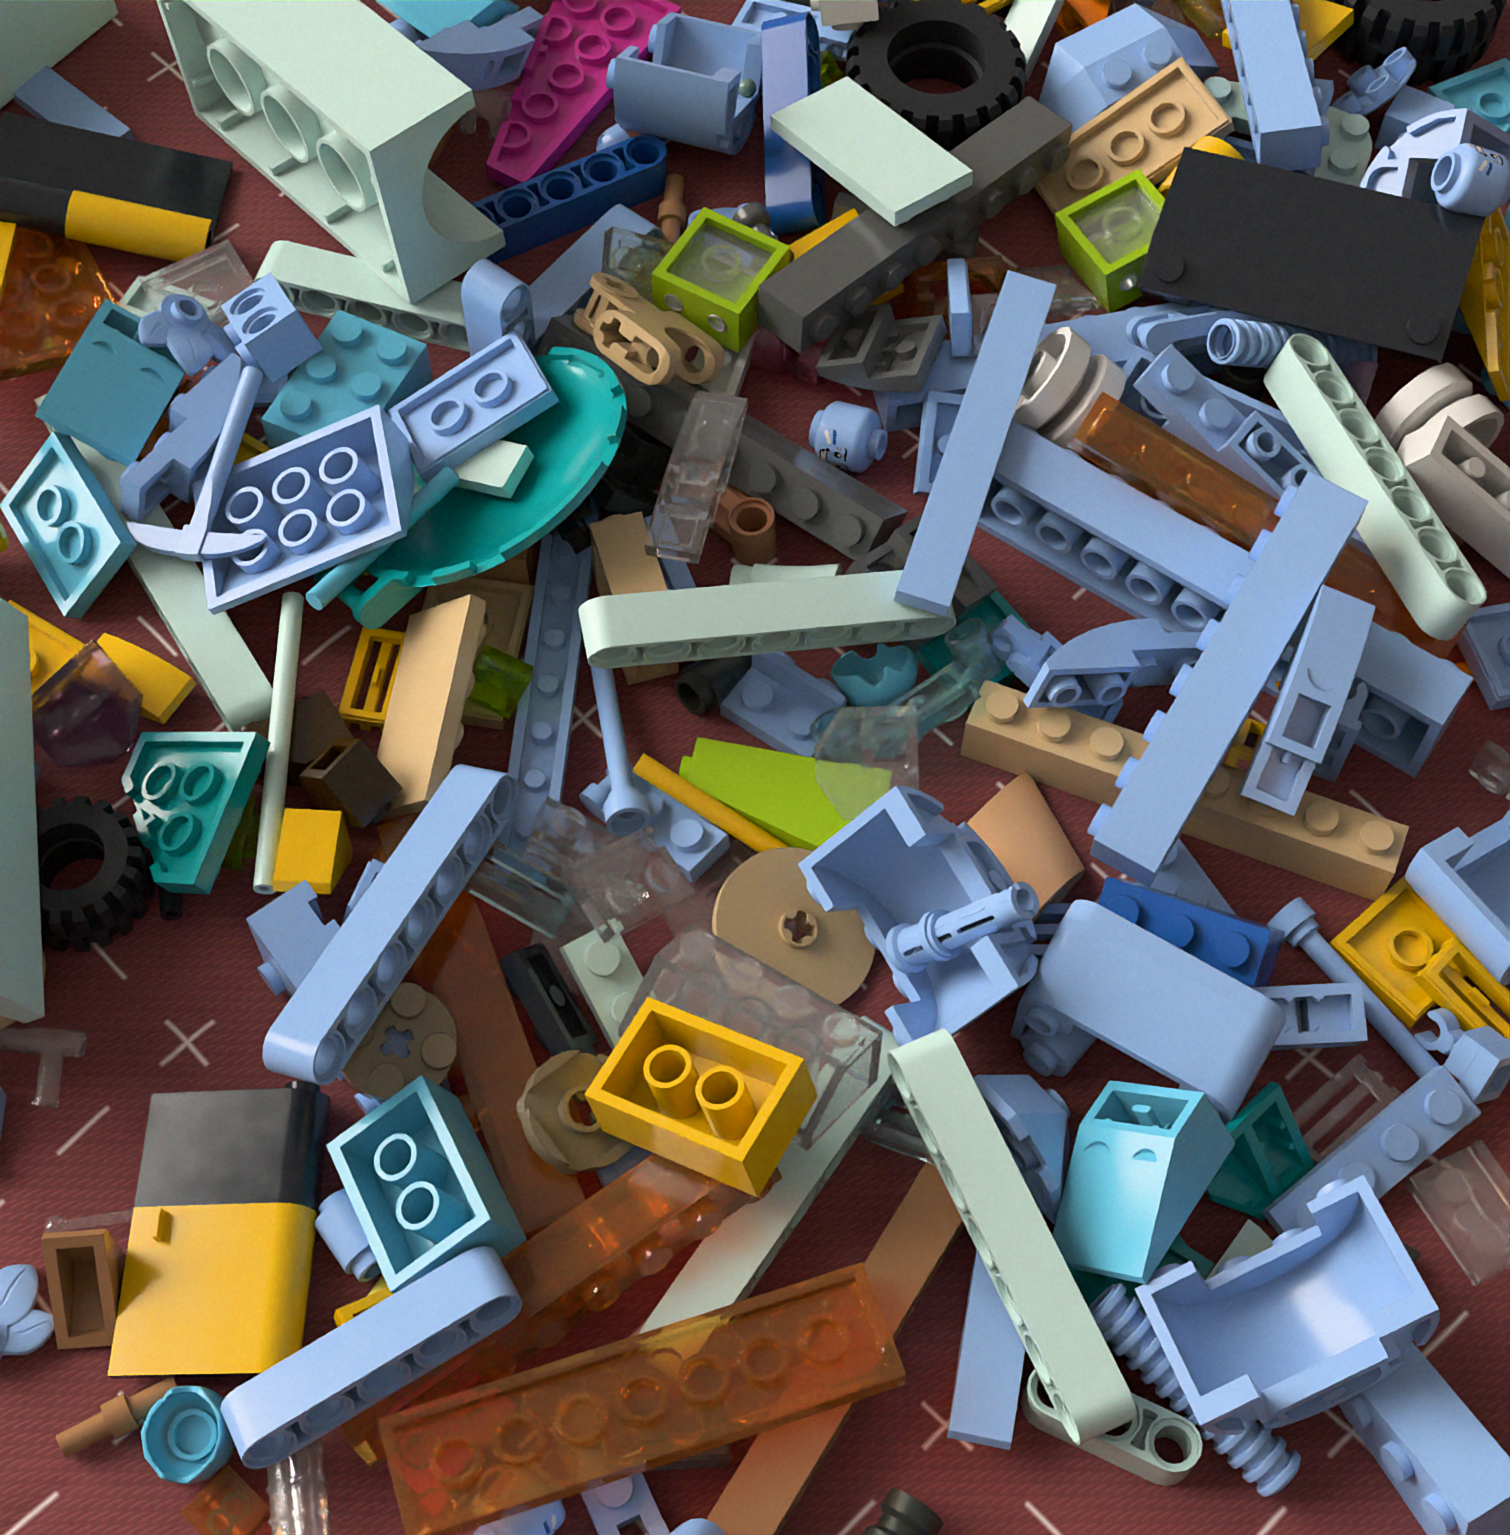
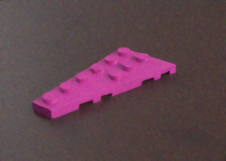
M553 0L548 14L544 16L535 37L536 40L524 65V76L519 87L516 86L511 98L512 107L507 120L502 122L486 162L487 177L510 188L549 172L614 98V89L607 88L606 76L611 60L613 58L616 59L621 52L631 45L639 47L638 59L647 61L653 54L648 51V40L652 26L670 12L682 14L681 7L667 0Z

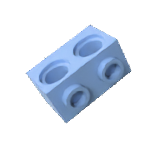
M271 272L221 305L230 320V323L223 328L234 343L235 349L247 366H253L258 369L262 368L272 383L323 349Z
M1362 982L1251 987L1277 1003L1287 1018L1271 1051L1354 1047L1368 1041Z

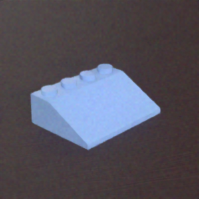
M379 404L232 466L211 530L214 533L267 535L269 539L264 544L247 552L225 558L206 559V562H202L208 610L213 615L407 536L415 484L408 438ZM206 478L192 483L195 508Z

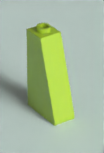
M697 737L693 756H683L679 770V776L788 846L815 851L890 791L893 774L890 771Z

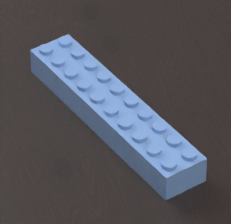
M1012 420L977 527L1135 618H1157L1166 633L1203 632L1211 618L1221 622L1229 606L1222 603V600L1237 573L1247 577L1255 563L1248 558L1250 551H1246L1224 539L1214 529L1199 525L1181 515L1166 502L1154 500L1129 486L1121 477L1108 474L1086 462L1076 452L1063 449L1043 438L1033 428L1024 424L1020 425ZM1310 610L1263 690L1276 698L1277 694L1279 696L1281 691L1277 690L1275 682L1281 681ZM1372 621L1364 650L1346 699L1349 700L1354 697V691L1361 682L1366 684L1368 696L1357 720L1362 722V726L1354 744L1415 778L1446 731L1473 677L1462 672L1454 663L1446 659H1439L1412 644L1404 635L1389 631Z

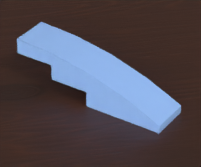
M976 1249L960 1341L947 1438L1010 1450L1025 1347Z

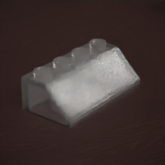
M694 922L656 954L618 1027V1036L622 1037L646 998L650 997L804 1058L818 1097L791 1142L806 1151L877 1081L883 1036L882 1030Z

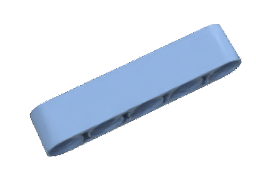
M481 1246L463 1252L230 1392L222 1401L220 1410L243 1465L249 1469H262L284 1460L514 1320L521 1311L522 1299L496 1250L492 1247Z

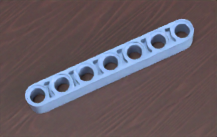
M464 764L456 765L449 772L270 1027L265 1037L262 1053L264 1065L269 1071L325 1086L336 1079L512 817L516 809L519 791L517 780L513 775Z

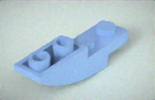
M528 6L512 15L506 14L499 22L489 27L483 26L478 28L466 19L450 28L444 27L436 35L424 41L418 40L414 44L471 88L472 92L490 89L519 78L536 40L534 38L544 16Z
M1172 344L1155 358L1133 384L1167 419L1159 430L1174 444L1222 482L1273 512L1289 485L1299 488L1308 471L1324 478L1257 410L1245 418Z
M232 352L217 367L214 365L210 366L203 373L197 385L187 394L181 393L172 401L167 411L169 432L164 433L158 439L153 450L140 462H132L120 479L122 514L139 523L170 493L186 503L194 497L192 483L207 476L241 377L240 356Z
M1326 585L1320 586L1277 688L1281 691L1237 794L1288 815H1295L1315 765L1322 763L1342 713L1364 650L1376 606Z
M1157 618L1132 619L1092 629L1061 646L1045 661L1023 701L1027 708L1118 704L1128 687L1172 685L1184 664L1194 668L1203 651L1195 647L1202 632L1166 633Z

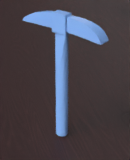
M247 366L242 371L190 525L184 524L183 530L126 521L127 529L131 536L146 550L160 555L177 556L185 561L206 562V559L225 558L247 552L264 544L269 539L267 535L214 533L211 530L263 378V373L258 368Z

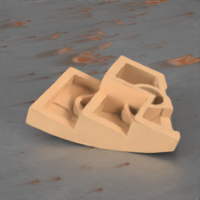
M1026 771L1001 789L967 822L995 854L1014 884L1025 882L1036 892L1039 900V911L1031 919L1032 923L1035 922L1049 903H1060L1085 872L1083 864L1039 788Z

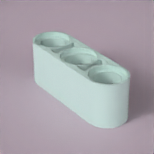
M1036 1369L1029 1376L1021 1398L1022 1411L1028 1422L1033 1426L1152 1483L1163 1486L1177 1484L1188 1475L1201 1456L1203 1446L1201 1436L1192 1422L1133 1393L1131 1394L1136 1406L1137 1416L1135 1419L1124 1424V1434L1111 1436L1104 1433L1081 1445H1077L1066 1432L1056 1410L1047 1407L1039 1399L1036 1388L1042 1385ZM1166 1437L1178 1443L1183 1452V1462L1171 1464L1162 1460L1155 1451L1154 1440Z

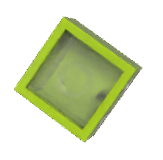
M1140 169L1055 213L1060 254L1109 313L1143 296L1138 288V283L1150 241L1165 202V198Z
M703 207L653 271V305L661 311H674L681 314L714 338L719 344L739 353L760 325L757 322L759 285L790 264V246Z

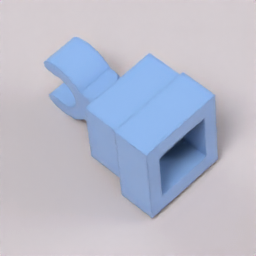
M1445 1008L1428 1011V1017L1439 1025L1440 1036L1438 1038L1433 1032L1428 1030L1415 1034V1039L1426 1050H1438L1442 1054L1449 1055L1444 1066L1460 1080V1087L1475 1105L1498 1098L1510 1080V1039H1505L1489 1025L1464 1032L1460 1029L1457 1017Z

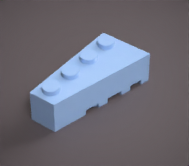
M306 879L246 918L264 961L262 965L257 967L258 972L276 996L285 991L290 999L340 929L335 919L326 925L324 924L316 901L318 896ZM393 1029L385 1033L387 1042L380 1047L385 1056L395 1052L400 1059H403L410 1055L407 1045L413 1038L408 1032L399 1034ZM342 1071L337 1076L340 1081L345 1079ZM446 1077L441 1087L451 1093L448 1078ZM359 1093L354 1095L356 1102L365 1115L384 1103L374 1098H367Z
M1411 1341L1401 1350L1406 1360L1405 1364L1367 1390L1338 1404L1427 1535H1510V1457Z

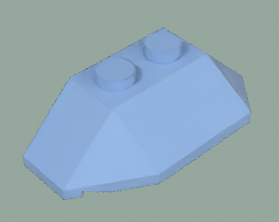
M1135 3L1055 43L1039 103L1073 125L1072 134L1181 56L1200 80L1216 73L1219 66L1196 30Z

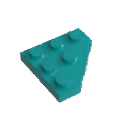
M141 732L121 781L125 793L133 798L137 812L133 814V818L142 845L150 849L154 864L150 866L154 882L167 891L174 893L210 894L271 744L259 733Z

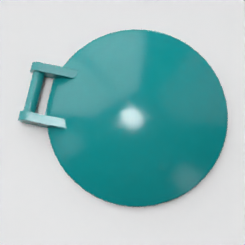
M552 347L548 355L535 357L557 395L559 402L500 439L527 445L534 455L511 499L454 487L407 531L406 537L398 539L336 596L352 609L354 618L368 629L379 628L425 586L458 581L486 571L514 557L547 535L582 503L594 489L613 460L626 424L627 400L624 388L614 371L605 361L592 353L570 347ZM413 464L415 475L414 496L426 483L419 476ZM337 565L315 573L313 577L314 584L316 585ZM367 572L377 581L364 592L354 582Z

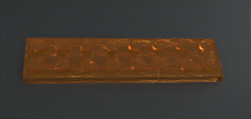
M863 1262L387 1415L378 1418L377 1422L406 1535H455L905 1385L906 1372Z

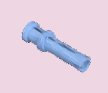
M1017 882L1005 890L974 901L952 912L942 909L932 910L924 914L919 923L914 925L902 923L891 928L885 942L887 955L897 970L910 975L924 970L932 960L948 961L958 956L964 944L993 934L1023 920H1030L1033 916H1036L1039 911L1037 894L1029 884ZM915 948L913 954H905V951Z

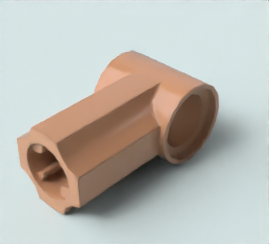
M703 470L692 479L690 487L683 495L684 505L731 544L732 552L736 559L744 564L753 566L755 563L764 564L771 560L776 554L778 547L775 514L772 506L761 498H749L741 490L712 472Z

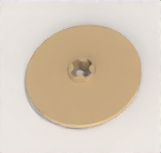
M780 847L760 852L743 862L730 874L721 887L715 902L712 932L719 960L729 978L741 992L769 1010L787 1015L802 1016L824 1012L849 998L865 980L873 962L875 947L866 937L864 931L865 924L856 909L825 912L824 908L811 897L806 885L807 879L798 863L813 851L795 847ZM793 919L798 921L797 929L805 933V936L797 942L792 941V931L784 928Z

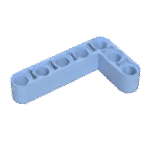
M617 204L604 214L530 286L486 258L477 261L468 270L461 285V299L470 357L516 328L535 357L551 317L575 315L577 309H586L594 291L589 284L593 273H606L627 283L657 252L663 234L661 228L622 204Z

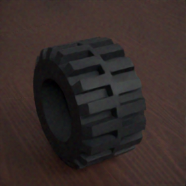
M76 796L74 803L69 804L66 803L64 797L51 800L52 807L43 811L40 805L36 806L42 945L48 941L54 950L65 952L68 945L72 944L78 953L90 951V943L99 942L101 948L113 944L110 936L117 932L126 936L134 929L130 922L133 917L140 919L144 917L148 908L143 899L152 898L154 892V885L150 879L152 878L151 862L135 827L131 825L129 818L121 810L114 812L111 804L101 799L93 806L88 796ZM81 859H99L103 861L98 873L86 884L70 890L50 888L55 876L68 864Z

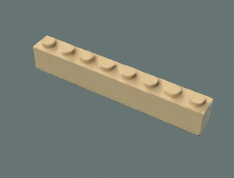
M986 679L983 680L966 721L960 755L1016 775L1026 771L1036 782L1101 805L1103 803L1110 807L1114 805L1122 791L1114 786L1122 768L1130 756L1140 760L1149 745L1148 742L1142 740L1143 734L1066 707L1027 708L1023 701L1026 693ZM1222 762L1182 831L1183 834L1376 901L1384 894L1395 874L1409 826L1308 791H1304L1295 815H1288L1237 794L1247 770L1239 767L1234 768Z

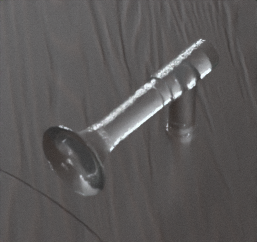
M34 1027L0 1029V1050L41 1054L36 1096L33 1099L32 1105L59 1108L60 1101H58L63 1058L64 1056L83 1057L87 1045L86 1032L82 1030Z

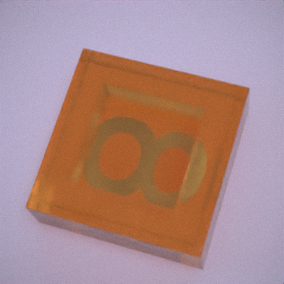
M229 1465L180 1512L201 1535H253L274 1514L273 1510Z

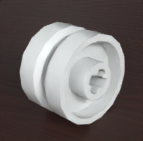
M1061 327L1049 334L1037 345L1012 420L1020 425L1024 424L1033 428L1040 436L1061 448L1077 453L1103 427L1116 408L1124 391L1127 376L1124 369L1106 355L1091 356L1092 349L1088 341L1070 327Z
M1444 363L1423 372L1400 389L1382 408L1374 421L1397 454L1404 436L1446 415H1449L1488 449L1497 438L1504 424V415L1487 397L1480 394L1472 396V382L1455 365Z

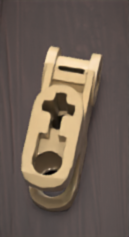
M593 273L589 282L591 288L594 289L586 309H577L572 320L577 327L593 336L596 347L603 355L638 381L647 385H667L673 375L691 384L712 383L718 377L723 367L725 354L722 346L714 338L681 314L674 311H661L640 296L631 285L606 273ZM692 346L699 347L704 354L705 363L700 371L685 359L687 350Z

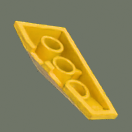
M1498 207L1491 215L1485 217L1459 303V309L1501 402L1510 400V234L1501 208Z

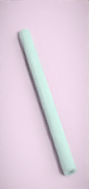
M286 592L282 595L268 741L271 744L266 754L253 890L260 894H273L276 892L273 891V876L284 815L304 604L303 595L297 592Z

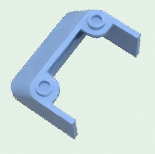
M1075 900L1060 922L1038 965L1035 975L1030 980L1019 1002L1010 1035L1021 1041V1036L1030 1027L1041 1035L1054 1037L1055 1034L1068 1035L1074 1026H1077L1180 1084L1178 1089L1205 1092L1222 1122L1226 1125L1235 1117L1283 1029L1287 1018L1277 1003L1260 992L1097 903L1088 900Z

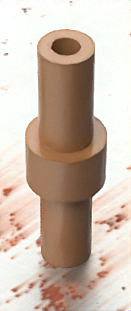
M669 174L666 176L664 201L658 206L657 226L661 228L663 233L660 239L659 251L661 258L667 255L680 238V232L686 226L687 208L683 204L684 178L679 174Z
M166 1378L129 1398L123 1393L100 1405L102 1412L57 1434L56 1440L65 1458L110 1435L118 1439L139 1428L138 1421L147 1417L152 1406L159 1399L163 1398L169 1389L179 1386L175 1378Z

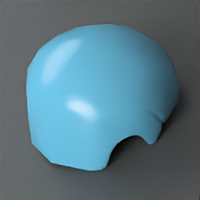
M879 643L876 655L870 659H865L852 650L845 653L833 664L829 675L853 708L863 712H878L897 704L912 690L916 683L918 661L914 653L904 645L889 648L887 645Z
M202 1386L173 1387L149 1410L141 1430L144 1458L162 1480L179 1484L198 1483L211 1478L229 1462L235 1448V1443L220 1410L224 1398L215 1391Z

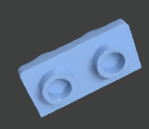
M783 652L752 655L751 668L721 703L720 715L779 752L818 758L845 724L847 699L834 683L825 678L817 679L798 667L790 656Z

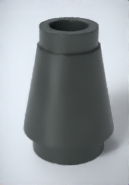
M750 655L704 659L682 668L680 677L674 683L675 693L679 701L689 712L695 715L715 712L751 668L752 659Z

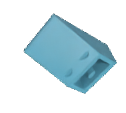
M105 299L39 406L35 417L50 424L57 432L70 435L96 449L103 457L120 462L128 467L138 458L177 392L186 372L176 361L167 346L148 347L140 343L138 325L141 318Z
M1109 1080L1079 1125L1052 1235L1068 1268L1147 1284L1235 1145L1233 1138L1205 1092Z

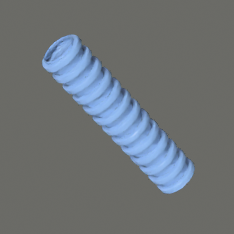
M1222 318L1216 321L1211 327L1207 338V350L1211 360L1221 365L1269 369L1288 339L1293 334L1298 333L1309 335L1321 342L1347 377L1361 378L1368 375L1373 370L1378 356L1377 346L1291 325Z
M1123 1283L1112 1284L1106 1288L1088 1308L1105 1342L1110 1340L1114 1344L1112 1352L1116 1356L1124 1354L1128 1358L1126 1366L1130 1370L1140 1369L1142 1371L1141 1380L1145 1384L1153 1382L1156 1385L1155 1394L1159 1398L1169 1397L1171 1399L1169 1407L1174 1412L1183 1411L1185 1413L1184 1417L1199 1426L1201 1438L1203 1440L1212 1439L1214 1441L1213 1450L1217 1454H1228V1464L1234 1469L1241 1467L1243 1469L1242 1478L1246 1482L1252 1483L1255 1481L1258 1483L1256 1487L1257 1492L1262 1497L1274 1495L1281 1491L1297 1473L1300 1467L1301 1455L1296 1450L1287 1451L1285 1449L1287 1445L1286 1440L1282 1436H1271L1272 1429L1265 1430L1261 1422L1258 1423L1256 1420L1242 1422L1246 1430L1241 1435H1219L1204 1430L1194 1415L1146 1312L1140 1309V1300L1136 1296L1128 1298L1125 1295L1127 1287Z

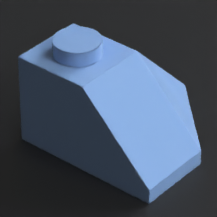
M1030 1075L975 1076L973 1079L1039 1210L1055 1224L1069 1163L1070 1137L1068 1118L1070 1117V1112L1066 1103L1056 1091L1051 1088L1044 1090Z

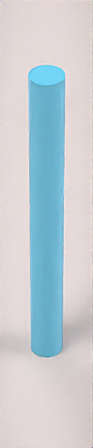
M443 468L412 497L408 530L459 484V476L452 468ZM396 541L338 564L306 593L308 603L313 608L322 610Z

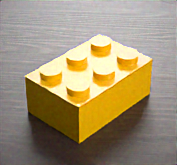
M650 997L646 998L584 1094L604 1132L757 1198L818 1097L804 1058Z

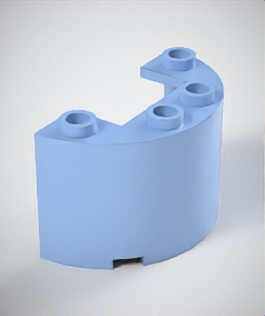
M670 12L657 24H654L650 31L648 51L654 53L653 62L639 60V47L631 45L621 52L616 59L613 58L611 60L606 76L607 88L614 89L615 121L618 122L622 129L640 134H651L662 139L730 155L738 154L745 145L757 118V113H755L756 103L759 101L760 96H763L761 32ZM751 79L754 81L756 93L753 96L743 97L738 94L741 80Z
M1468 108L1445 110L1428 115L1407 126L1408 132L1390 148L1387 146L1382 148L1368 167L1359 187L1439 205L1435 191L1431 187L1432 171L1439 157L1444 152L1451 151L1460 144L1471 143L1506 156L1510 164V134ZM1458 307L1452 331L1471 335Z
M896 785L798 863V866L807 879L806 885L809 894L824 908L825 912L856 909L865 924L864 931L866 937L876 949L881 951L893 971V981L896 988L904 997L910 1000L908 1003L892 1005L884 1011L893 1026V1035L897 1044L902 1046L942 1028L946 1029L953 1037L1028 983L1036 973L1039 959L1029 953V945L1037 940L1035 928L1030 919L1027 921L1023 920L993 934L966 943L957 957L945 962L932 960L924 970L913 975L904 974L895 968L887 955L885 944L887 934L891 928L902 923L913 925L919 923L924 914L935 909L949 912L955 911L974 901L1005 890L1014 884L995 854L965 821L959 826H956L955 823H950L939 814L944 810L943 803L917 789ZM915 948L905 951V954H913Z
M1509 810L1501 820L1470 838L1457 827L1425 845L1416 854L1405 874V880L1412 886L1413 890L1501 985L1510 984Z
M1364 1175L1352 1181L1348 1178L1333 1181L1318 1192L1316 1199L1306 1203L1317 1225L1307 1230L1304 1228L1288 1230L1274 1239L1272 1247L1252 1257L1247 1255L1234 1257L1223 1263L1217 1269L1216 1275L1206 1280L1203 1279L1193 1262L1189 1261L1183 1265L1178 1263L1165 1265L1154 1271L1147 1284L1135 1288L1194 1415L1204 1430L1219 1435H1241L1246 1430L1242 1422L1259 1419L1265 1430H1270L1321 1413L1367 1390L1405 1364L1406 1360L1401 1350L1412 1340L1415 1341L1417 1346L1425 1345L1432 1337L1440 1320L1439 1308Z

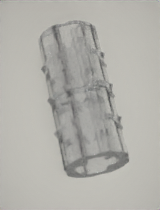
M322 1437L284 1460L267 1467L268 1488L265 1491L269 1495L270 1520L268 1524L271 1526L272 1535H331L329 1518L332 1513L328 1508L327 1485L329 1481L326 1479L324 1454L326 1449L323 1447Z

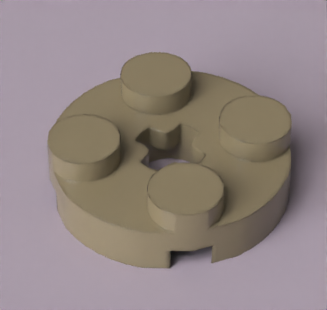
M411 982L399 984L342 1069L344 1077L359 1094L370 1099L374 1098L380 1102H385L420 1075L441 1086L445 1082L455 1060L457 1049V1031L450 1012L436 996L424 991L421 986ZM393 1029L399 1034L408 1032L413 1038L407 1045L410 1055L403 1059H400L395 1052L385 1056L380 1047L387 1042L386 1032Z
M568 1050L555 1055L536 1069L530 1076L524 1092L516 1105L517 1115L522 1122L524 1135L532 1149L545 1162L554 1166L560 1173L565 1175H576L582 1172L601 1170L619 1160L633 1146L632 1143L604 1132L592 1110L587 1115L591 1122L590 1126H585L582 1122H574L569 1115L571 1110L569 1100L571 1097L577 1103L587 1100L584 1094L608 1059V1056L603 1054L594 1056L589 1053H578L581 1050Z

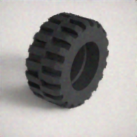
M961 0L897 1L892 9L889 10L885 6L878 11L879 20L864 22L855 32V38L849 44L845 77L848 76L947 152H950L1017 105L1023 98L1026 60L1025 54L1020 49V42L1011 29L1006 31L1007 25L995 14L988 16L984 7L973 2L969 6L962 4ZM922 78H936L955 83L962 87L963 90L948 94H930L912 89L904 83Z
M1326 0L1354 9V23L1333 42L1335 47L1341 46L1339 51L1342 56L1350 63L1354 60L1360 63V68L1370 65L1374 70L1382 65L1385 59L1393 52L1406 47L1417 61L1416 68L1409 78V84H1423L1426 79H1432L1434 83L1447 80L1452 76V73L1457 76L1471 68L1473 63L1481 60L1487 52L1489 44L1492 42L1507 0H1434V2L1419 0Z

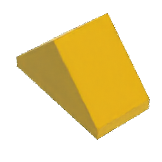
M285 808L273 876V891L287 892L306 879L316 894H331L352 860V845L342 811Z

